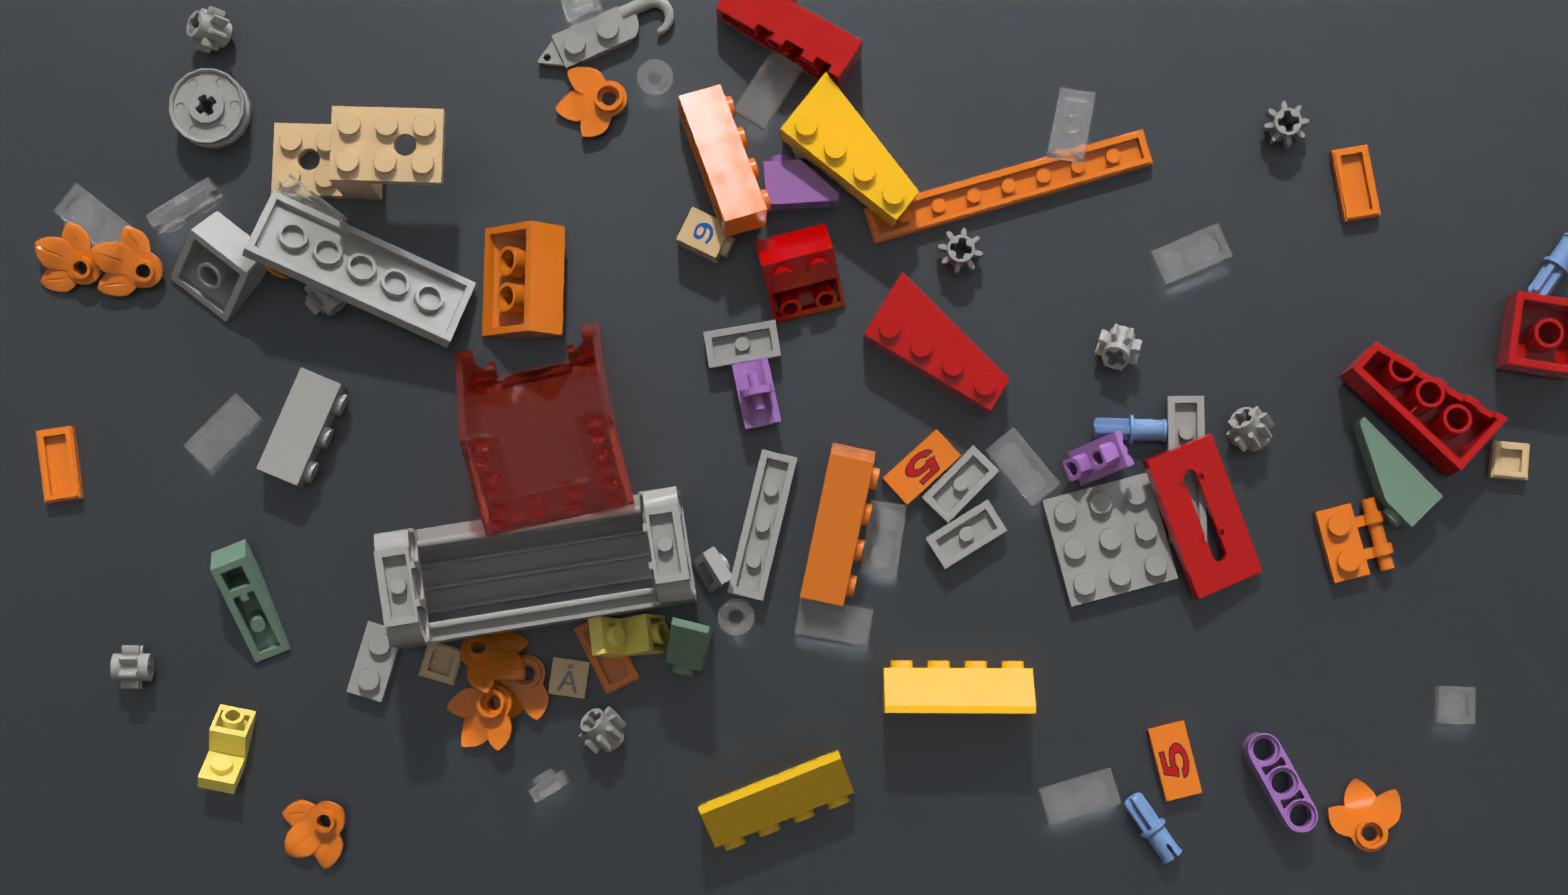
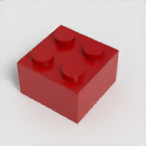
M1516 291L1507 296L1496 369L1568 380V299L1523 291Z

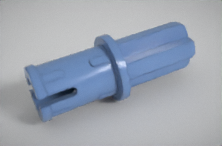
M1568 232L1563 234L1562 239L1551 255L1544 257L1542 260L1543 267L1528 287L1529 293L1550 296L1561 278L1568 276Z
M1129 415L1128 418L1097 417L1093 422V437L1099 439L1121 430L1123 440H1127L1128 444H1133V441L1166 442L1167 420L1134 419V415Z
M1134 793L1124 801L1125 809L1141 830L1139 833L1140 837L1147 839L1161 859L1162 864L1175 859L1174 854L1179 856L1182 853V849L1176 844L1165 828L1164 824L1166 821L1164 818H1158L1142 793Z

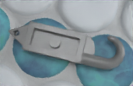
M634 0L620 7L616 6L552 35L553 40L538 59V64L565 67L568 71L633 42L638 35L639 21L637 15L651 8H658L664 13V23L656 31L658 35H662L673 24V7L668 0ZM549 56L551 57V59L549 61H545V57Z

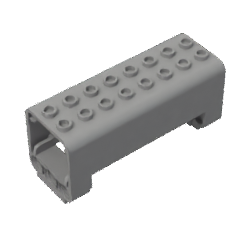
M677 486L641 491L637 495L417 530L408 528L374 534L375 551L373 553L384 628H386L389 644L394 648L406 649L588 620L600 616L607 617L697 602L682 499Z

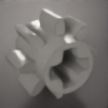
M209 6L207 10L201 8L200 11L197 10L191 14L187 22L186 33L190 36L189 39L195 41L193 48L210 53L211 49L218 51L219 48H224L228 44L232 36V25L228 19L224 18L225 11Z
M1282 101L1279 105L1278 113L1274 109L1269 108L1265 115L1271 122L1264 124L1261 131H1269L1272 137L1269 141L1270 145L1276 141L1283 142L1285 149H1288L1291 146L1292 137L1297 141L1304 139L1305 134L1299 129L1309 123V119H1302L1299 113L1302 106L1299 105L1295 109L1287 108V103ZM1282 118H1284L1286 124H1292V128L1288 132H1286L1285 126L1278 125Z
M963 228L960 235L957 236L947 231L946 239L949 242L948 245L939 244L937 250L945 253L946 256L940 265H952L954 267V275H957L960 268L965 266L972 272L975 267L971 259H979L983 256V252L975 250V245L980 239L979 236L972 239L966 236V228ZM957 244H963L964 251L970 252V254L966 253L963 259L956 258V252L950 249H956Z
M307 284L304 287V290L308 293L306 296L307 300L304 303L315 315L322 312L326 313L329 317L333 316L347 304V302Z
M1115 324L1109 332L1104 329L1101 330L1095 355H1102L1103 366L1123 371V368L1128 363L1132 365L1137 364L1143 341L1135 339L1133 328Z
M1258 406L1254 408H1240L1232 414L1228 421L1232 429L1226 435L1233 446L1238 445L1242 452L1246 450H1261L1269 443L1270 438L1273 437L1268 429L1272 428L1274 423L1267 412L1262 413Z
M122 645V653H114L111 657L112 681H121V689H143V681H151L153 678V655L144 653V646Z
M610 706L604 712L599 708H594L582 718L580 728L583 732L578 736L594 754H597L600 749H603L605 752H611L623 742L624 731L622 728L626 726V723Z

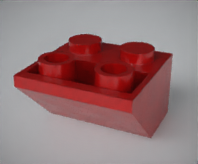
M825 223L754 241L773 319L776 323L845 306L835 253Z

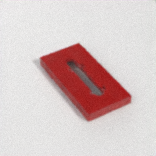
M1212 434L1203 435L1142 461L1193 599L1203 598L1263 572ZM1187 470H1191L1195 475L1223 550V558L1220 561H1216L1212 556L1208 542L1205 541V534L1189 491L1183 482L1184 474Z

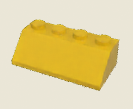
M890 660V668H882V712L1036 714L1033 668H1024V661H1001V668H987V661H964V668H950V661H927V668H913V661Z
M836 750L700 804L698 810L715 848L723 845L725 851L746 844L744 836L758 831L759 836L764 837L780 830L779 823L793 818L796 824L815 816L813 809L827 804L829 810L850 802L848 795L855 792L839 751Z

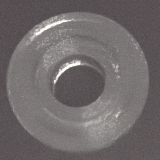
M648 60L640 66L637 72L638 85L646 94L652 96L662 95L672 86L673 72L670 66L662 60ZM652 73H659L662 76V80L657 84L651 83L648 79Z
M738 598L730 599L720 607L718 622L726 633L742 635L753 626L755 619L754 611L745 600ZM734 610H739L743 613V621L739 624H733L729 620V615Z

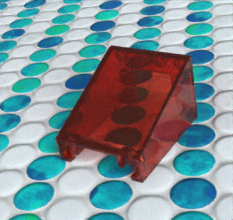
M598 322L580 325L582 335L580 346L574 348V344L566 345L569 361L499 377L495 361L489 362L488 368L479 367L475 362L473 350L455 353L459 444L486 537L635 504L607 356Z

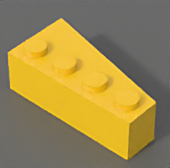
M825 72L780 128L779 138L795 149L892 227L910 207L919 193L918 189L827 72Z

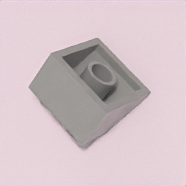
M216 211L190 230L170 279L225 322H228L262 281L267 269L263 264L242 255L250 236L220 212Z

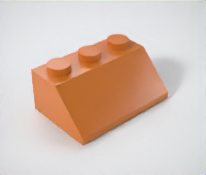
M525 221L485 228L483 337L544 338L562 335L564 321L565 226Z

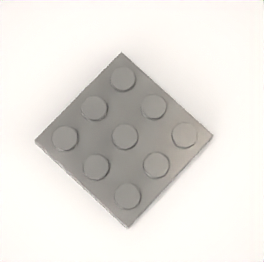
M1146 473L1041 501L1070 607L1178 579L1157 500Z

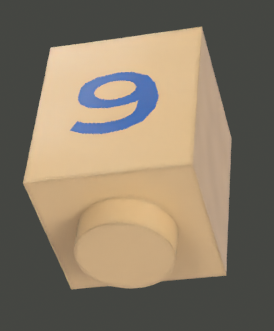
M692 207L676 241L678 246L717 264L721 255L724 257L728 256L735 242V237L729 236L724 238L717 218Z

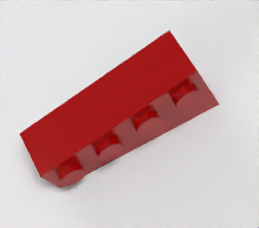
M721 0L716 7V14L719 19L817 81L827 72L839 89L842 88L861 59L863 44L861 39L803 8L795 0Z
M903 272L864 334V341L987 415L1010 380Z
M1375 342L1362 351L1339 377L1446 478L1461 471L1508 418L1499 412L1494 413L1480 405V401L1469 395H1462L1447 386V382L1436 376L1431 377L1417 369L1418 366Z

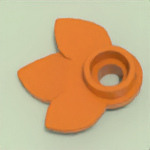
M591 67L572 68L567 73L574 91H571L558 103L555 108L556 112L569 121L581 122L582 137L599 136L608 129L612 117L619 115L627 105L626 91L619 83L606 81L597 69ZM613 94L616 97L615 103L605 105L603 103L604 96Z
M67 222L62 232V238L45 237L35 242L37 258L43 266L48 268L40 281L47 289L56 292H68L78 284L90 285L101 277L102 270L95 263L91 253L90 236L79 225ZM80 261L84 262L87 266L85 274L80 270Z
M125 226L121 233L120 242H103L93 246L91 249L95 263L106 273L97 287L104 294L116 297L127 296L137 287H153L162 278L163 265L160 259L151 253L148 237L136 228ZM141 264L147 265L150 269V275L146 277L141 276L137 271L138 266Z
M515 632L465 639L460 647V657L463 663L468 666L467 679L471 686L484 694H488L492 690L496 679L506 681L524 680L526 677L525 666L519 653L528 647L529 641L524 636ZM475 648L485 649L481 653H475L472 651Z
M522 655L520 657L523 660L524 666L533 668L534 677L529 681L525 679L517 681L496 679L495 684L506 687L512 695L513 708L509 714L510 719L515 718L525 710L529 716L538 720L546 711L549 703V694L543 685L546 678V669L539 658L533 655ZM495 696L494 708L497 710L500 707V699Z
M494 684L488 694H484L475 688H466L450 700L447 709L451 713L465 718L461 734V745L463 747H476L489 741L494 749L500 751L510 740L512 724L509 714L513 708V698L506 687ZM495 696L500 699V707L497 710L492 705Z
M1352 779L1344 791V806L1338 805L1328 808L1329 822L1338 834L1351 837L1353 844L1358 849L1365 852H1376L1384 847L1388 840V829L1394 826L1400 818V796L1396 789H1392L1376 797L1368 785L1359 779ZM1367 826H1371L1374 829L1375 834L1371 840H1365L1362 834Z
M298 800L290 804L282 812L284 819L293 826L285 838V853L293 858H303L314 854L323 869H328L337 862L344 849L343 839L340 834L346 824L343 808L332 801H322L318 804H313L306 800ZM322 815L329 817L331 821L330 826H326L322 822Z

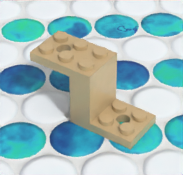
M332 106L331 124L274 123L271 194L274 190L287 197L382 200L383 184L443 185L446 111L435 108ZM403 137H412L416 140L415 151L407 156L398 154L396 151L397 142ZM307 152H316L320 157L318 166L312 170H305L301 167V158Z

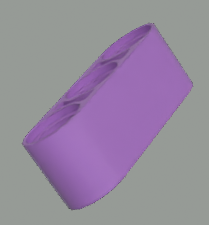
M1256 732L1250 734L1242 744L1243 756L1280 823L1285 828L1294 832L1305 833L1310 831L1318 821V812L1282 745L1275 736L1269 733ZM1259 739L1266 740L1270 746V753L1262 760L1257 759L1253 752V746ZM1283 772L1287 776L1288 786L1283 792L1278 793L1272 788L1271 781L1276 773ZM1296 805H1302L1306 811V819L1302 824L1296 826L1290 820V812Z

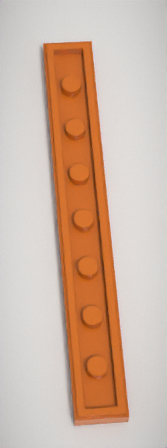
M1143 129L920 192L894 227L868 207L864 208V214L873 244L876 245L1152 166L1153 161Z

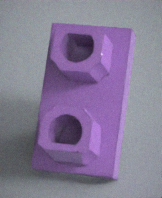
M768 357L733 364L732 369L745 430L781 423Z
M1118 430L1067 452L1069 459L1063 461V466L1070 481L1078 479L1080 486H1083L1132 466L1134 462L1127 454V447L1123 444V434L1121 430Z

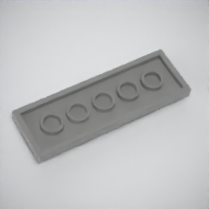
M274 190L242 254L251 260L446 348L451 342L476 284L467 278Z

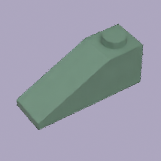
M1363 417L1357 420L1352 427L1377 502L1384 509L1382 513L1395 528L1401 526L1403 529L1411 528L1443 495Z
M246 539L211 552L210 571L255 662L257 663L289 650L288 639L264 577Z
M675 617L672 618L665 663L673 664L671 672L693 677L694 670L703 671L713 628Z

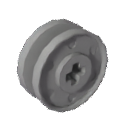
M200 68L187 73L175 84L169 97V114L174 127L190 142L205 149H221L234 144L245 134L251 121V103L247 92L229 74L218 69ZM212 102L214 104L212 106L214 112L208 115L207 105Z

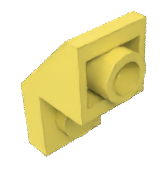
M645 613L621 619L602 616L588 619L592 656L614 658L667 653L669 628L666 624L665 616Z
M220 704L209 729V752L198 775V787L230 794L235 793L245 769L256 711Z

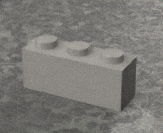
M301 367L256 469L301 488H304L306 482L311 483L319 467V463L315 461L320 449H326L332 439L334 429L330 427L335 415L340 416L346 407L348 395H345L347 388L338 382Z

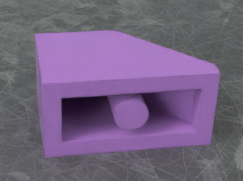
M784 154L771 156V161H763L765 190L771 203L770 211L839 207V193L800 159L792 160V155Z

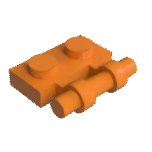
M1375 497L1361 500L1365 515L1355 517L1351 503L1313 513L1332 584L1369 575L1368 559L1377 558L1380 571L1395 568L1391 553H1394L1391 542H1387L1382 521H1385V517L1382 513L1383 510L1379 511ZM1368 525L1373 547L1363 549L1358 528Z

